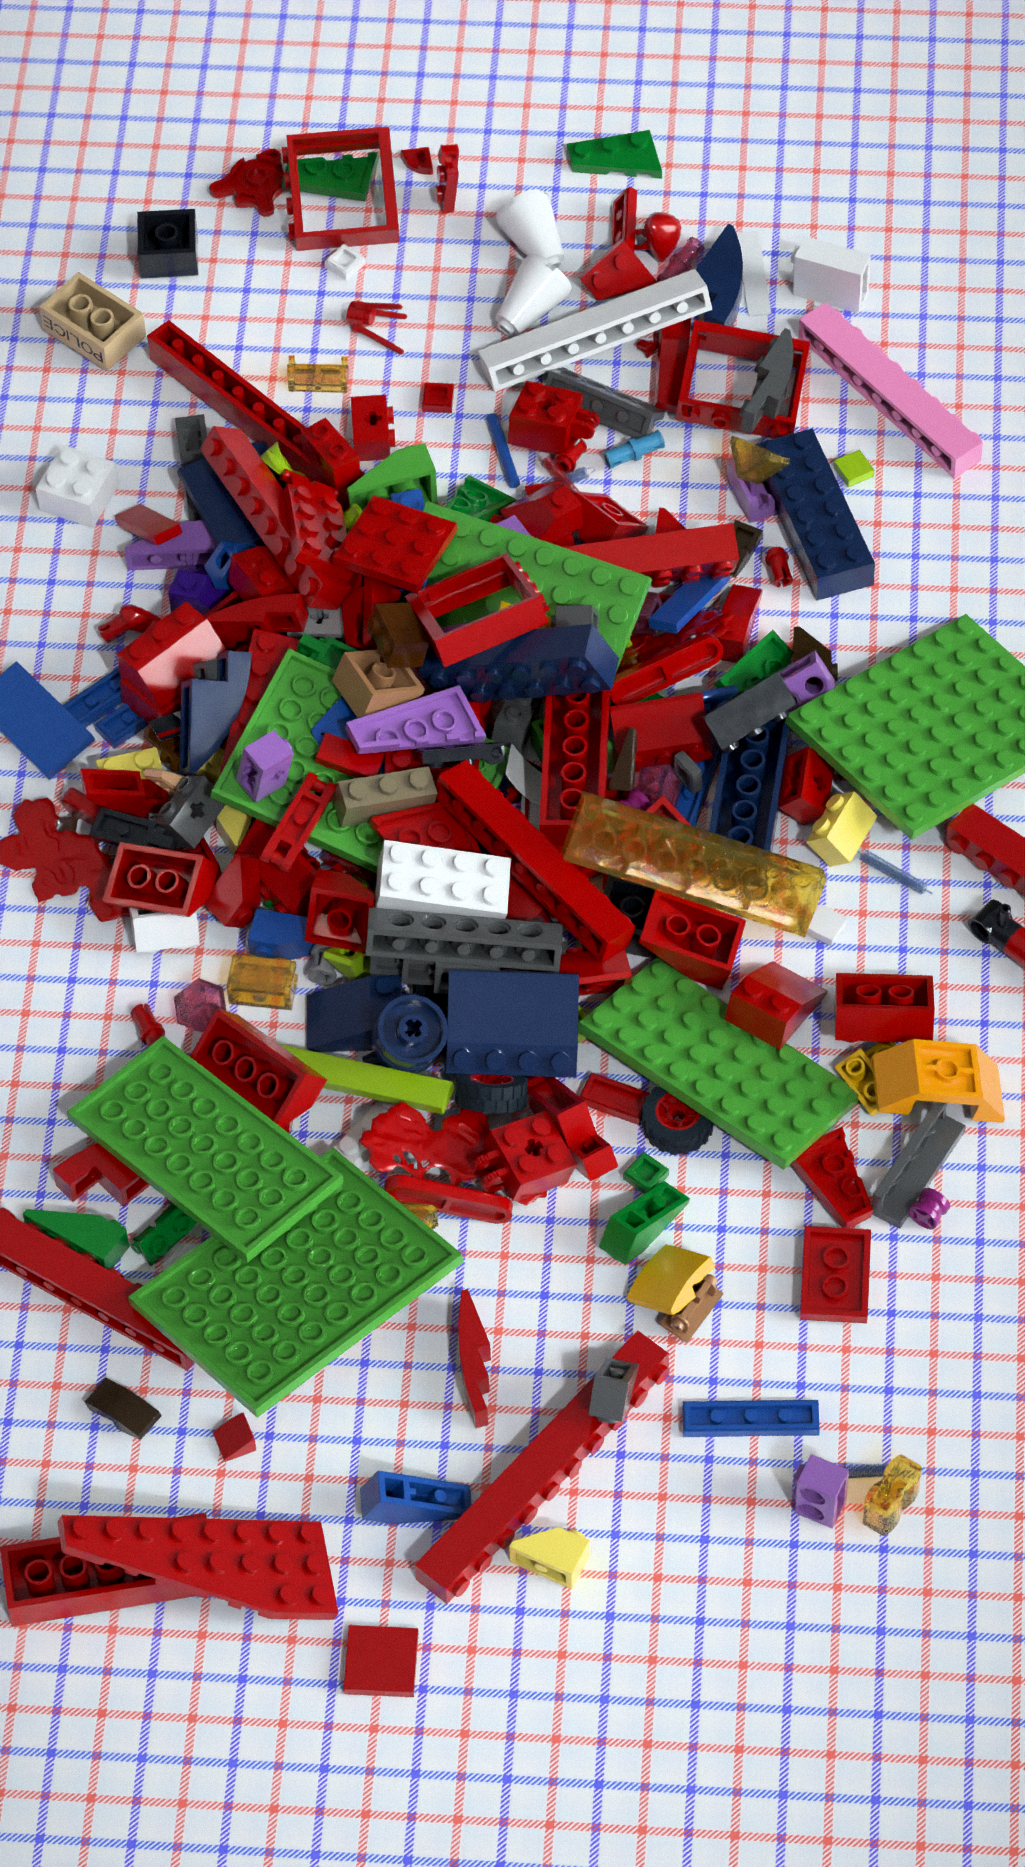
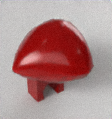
M665 212L650 214L645 221L644 229L635 230V235H643L647 239L641 245H635V250H651L654 257L659 262H663L673 252L680 239L682 228L680 221L675 216Z

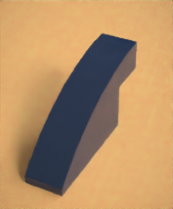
M727 224L697 266L696 271L707 285L712 310L704 313V321L733 327L742 298L743 260L736 230L733 225Z
M226 651L218 654L217 681L190 679L181 683L179 775L187 776L196 773L218 750L229 734L231 723L236 720L246 694L252 652Z

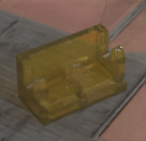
M289 355V364H287L289 392L347 393L349 379L348 356H341L342 365L296 364L295 355Z

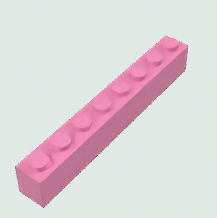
M825 302L799 319L798 338L810 341L809 348L954 479L981 461L983 442L979 435L971 432L964 426L958 416L951 414L945 409L941 402L926 392L916 379H912L907 375L897 362L889 359L877 344L870 342L858 327L851 325L839 310L832 308Z

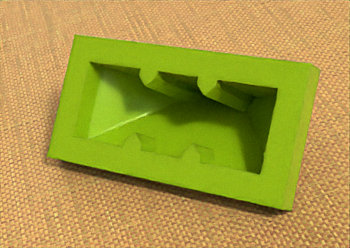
M335 947L324 951L323 957L351 981L370 975V956H365L366 953Z

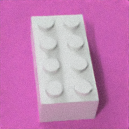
M384 840L378 858L374 908L505 919L508 910L511 858Z

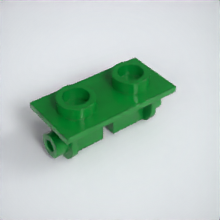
M172 1203L154 1220L156 1226L152 1227L149 1225L138 1236L133 1238L134 1242L130 1245L138 1255L143 1253L149 1266L155 1264L198 1224Z

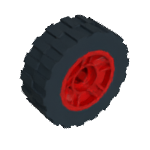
M459 1074L456 1076L455 1104L463 1109L474 1112L500 1114L521 1111L527 1106L528 1079L524 1076Z
M660 1086L654 1087L651 1093L645 1097V1104L642 1105V1128H644V1135L649 1139V1143L653 1147L659 1148V1151L668 1152L671 1155L689 1154L691 1151L700 1149V1146L703 1144L705 1145L708 1142V1137L712 1135L713 1122ZM674 1116H678L681 1120H674Z

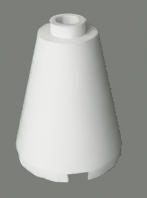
M534 189L511 198L513 204L508 208H505L503 205L496 214L498 225L526 256L528 254H535L546 259L548 262L545 266L552 271L556 267L560 268L561 262L564 260V254L548 194L546 192L542 194L540 189Z
M528 254L523 259L496 315L497 327L508 336L522 333L565 300L571 293L572 285L566 276L557 267L553 271L545 266L548 261L538 255Z

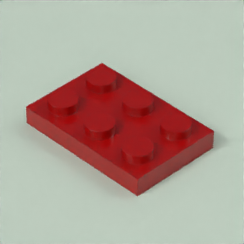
M805 1226L800 1320L867 1324L871 1229Z

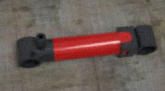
M994 899L990 900L969 919L968 927L979 941L985 944L993 943L1025 968V928L1012 918L1010 905L1002 904Z

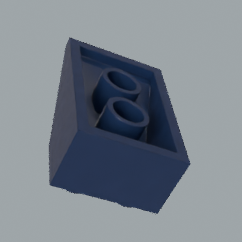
M402 975L366 976L308 994L307 1050L314 1052L372 1051L370 1037L376 1020L390 1001L403 996Z

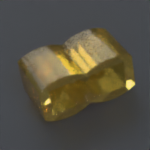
M902 1454L896 1456L888 1463L884 1470L883 1480L874 1484L865 1497L863 1524L882 1536L889 1534L897 1526L902 1510L909 1507L918 1496L922 1466Z

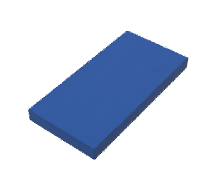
M17 661L0 675V733L50 780L94 742L95 738Z

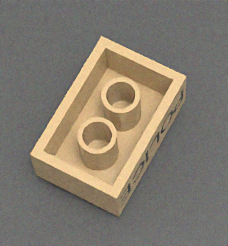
M80 272L76 273L39 306L44 331L106 371L111 369L146 337L144 315L141 311Z

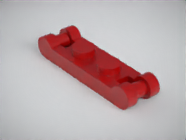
M312 772L308 773L260 857V861L266 864L271 862L279 866L280 871L286 874L291 872L298 856L327 806L332 801L337 787L332 782L327 784L319 780V776ZM313 790V791H315V792L321 794V796L319 797V796H317V795L311 793V791ZM281 846L289 851L287 855L276 851L277 848Z

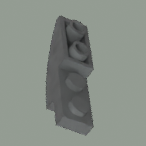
M784 328L778 338L774 337L771 340L767 350L768 354L766 357L761 356L756 364L754 372L758 373L752 393L753 397L751 400H745L739 416L743 417L740 430L749 434L753 432L763 415L775 419L786 397L793 364V341L791 331L787 328Z

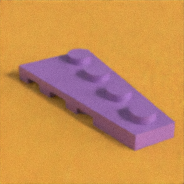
M460 685L346 722L345 730L358 754L485 742L486 734Z

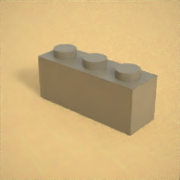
M427 766L338 781L333 803L342 828L369 823L370 818L435 803L438 793L430 768Z

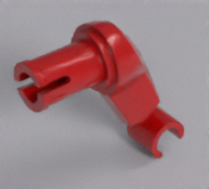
M128 604L120 607L121 610L117 616L98 626V630L101 632L102 638L107 643H110L128 630L145 633L162 619L139 606Z

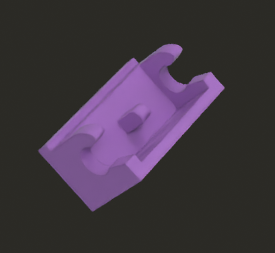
M748 454L746 456L747 461L742 466H739L736 457L727 459V480L749 523L777 515V509L773 496L766 490L754 467L755 462L752 456Z

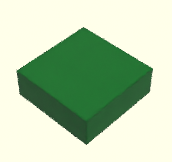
M643 1151L623 1173V1180L645 1194L669 1176V1169Z

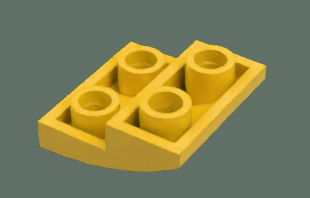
M895 1042L877 1043L866 1052H863L860 1048L834 1066L844 1082L859 1095L858 1100L870 1116L879 1114L876 1106L871 1058L876 1053L896 1046Z
M666 1244L648 1261L635 1279L627 1295L628 1302L669 1315L681 1312L696 1297L692 1286L702 1281L704 1276L715 1268L712 1258Z

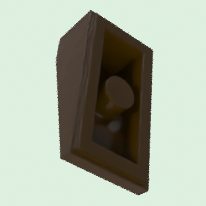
M629 728L607 790L630 792L634 789L638 731L635 728Z

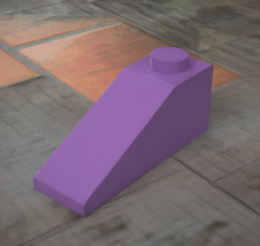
M203 520L185 521L180 523L181 535L157 546L142 539L126 546L127 570L179 569L190 564L204 567L217 546Z

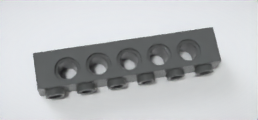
M369 908L365 956L559 972L563 924Z

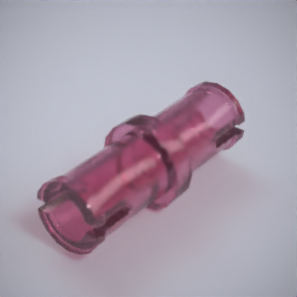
M690 237L682 249L670 257V263L657 277V281H664L689 271L691 263L704 250V246L701 245L702 242L697 238Z

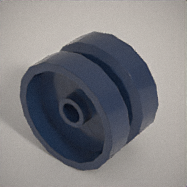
M415 994L400 996L390 1001L376 1020L370 1037L372 1051L379 1063L384 1067L418 1074L429 1068L444 1048L448 1036L447 1019L440 1007L426 997Z

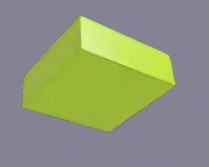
M860 449L834 460L833 467L847 487L874 477L875 470Z

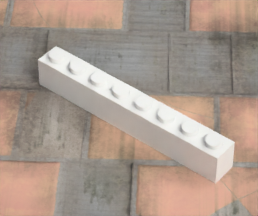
M696 269L481 349L478 351L484 375L496 392L712 310L708 288Z

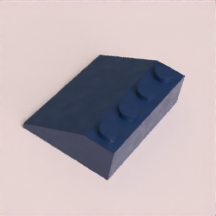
M266 442L251 443L260 456L269 449ZM206 458L178 468L177 474L216 546L221 541L265 545ZM267 465L284 490L286 483L280 480V475Z
M449 969L447 996L448 1036L445 1044L446 1073L576 1078L579 973Z

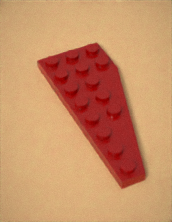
M61 1515L57 1521L62 1553L99 1565H103L104 1562L124 1568V1573L136 1577L140 1573L155 1578V1583L205 1599L209 1595L228 1601V1606L241 1609L243 1606L259 1611V1616L268 1619L334 1620L339 1614L322 1523L319 1521Z

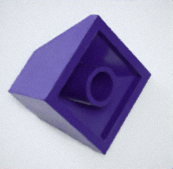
M190 564L179 568L168 591L170 609L173 612L187 601L204 615L235 590L215 588L204 567Z

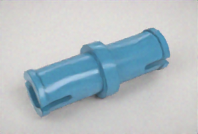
M655 430V432L637 439L629 438L627 443L603 451L604 459L609 469H613L630 460H641L643 455L660 448H665V442L661 432Z

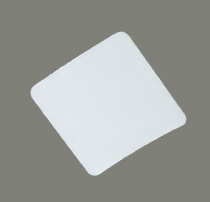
M511 744L506 775L522 795L540 808L542 773L534 768L518 752L515 746Z

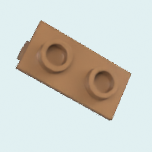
M707 1274L702 1281L694 1284L692 1288L696 1297L681 1312L674 1315L666 1314L659 1325L685 1343H688L724 1294L717 1289V1278Z

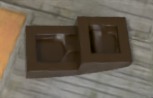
M738 520L734 522L739 561L734 572L730 573V576L734 578L743 570L764 536L763 530Z
M105 1378L84 1401L90 1411L113 1421L118 1430L139 1440L145 1436L162 1416L148 1402L108 1378Z

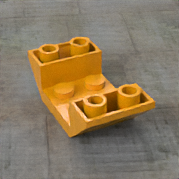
M912 1039L876 1053L871 1058L876 1106L879 1113L909 1115L915 1101L919 1100L970 1105L971 1119L974 1121L1003 1123L1005 1120L998 1065L976 1044Z

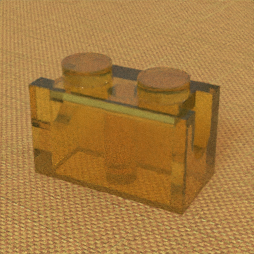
M251 954L243 956L233 955L226 986L229 1004L292 1010L298 981V974H295L296 961L281 957L275 959L262 958Z

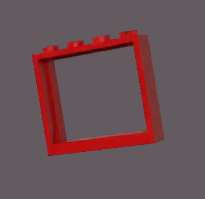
M389 126L286 135L287 147H282L283 164L289 163V172H284L285 189H291L292 197L286 198L287 214L294 217V223H288L290 241L296 240L297 251L339 248L343 244L352 247L400 242ZM379 149L386 225L303 232L297 155Z
M694 320L675 419L749 434L740 430L743 418L739 416L741 408L688 398L698 349L759 360L761 356L766 357L768 354L767 350L771 340L779 336ZM698 333H704L707 336L698 335ZM792 338L793 352L798 351L802 352V354L793 353L792 367H796L787 417L777 415L775 419L763 415L751 434L775 439L794 433L810 341Z
M508 553L424 587L418 593L413 592L405 596L406 602L410 603L429 641L430 647L444 668L549 623L545 612L549 611V606L544 599L543 593H539L536 584L531 582L528 573L523 571L519 561L514 563ZM511 586L521 600L447 633L442 631L434 619Z

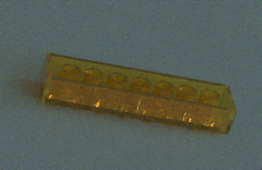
M585 791L581 793L561 849L563 860L802 937L806 936L827 880L823 868Z

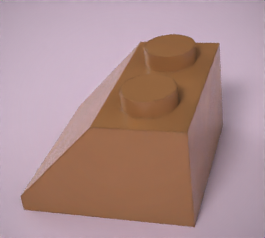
M377 649L344 652L332 679L357 718L415 700L425 691L410 667L387 668Z

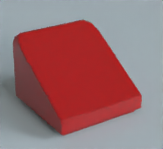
M244 1412L236 1415L213 1431L224 1462L256 1451L255 1439Z

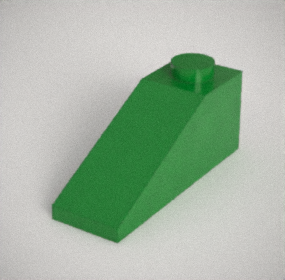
M663 1181L610 1216L599 1247L610 1254L613 1259L620 1261L624 1265L649 1247L688 1205L690 1198Z
M26 1209L23 1213L25 1224L30 1222L36 1225L43 1234L52 1239L55 1237L60 1238L68 1244L70 1249L79 1254L86 1253L90 1255L97 1264L106 1269L114 1268L130 1247L126 1228L114 1219L109 1221L100 1215Z

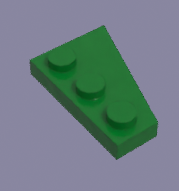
M650 130L567 144V154L572 172L607 175L610 171L626 172V176L637 177V173L652 174V178L662 179V169Z
M370 152L368 157L353 158V154L342 155V159L326 160L323 157L297 159L300 192L366 201L379 160L378 152ZM287 163L285 172H289V163ZM284 175L282 178V189H285Z
M468 475L464 485L458 488L457 495L452 497L445 507L489 522L494 514L501 516L500 509L516 502L517 499Z
M772 630L715 682L714 686L722 688L736 685L739 692L765 675L778 672L787 667L793 651Z

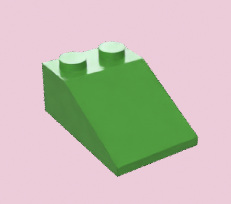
M426 444L411 445L396 450L347 488L349 508L353 503H356L364 510L373 495L391 501V494L421 489L424 504L427 501L438 504L436 469Z

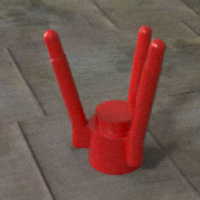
M358 300L350 303L346 320L348 324H353L352 331L362 333L400 355L404 354L403 349L365 328L367 325L371 326L374 323L375 316L407 319V315L404 313L385 311L401 310L403 308L401 304L369 303Z

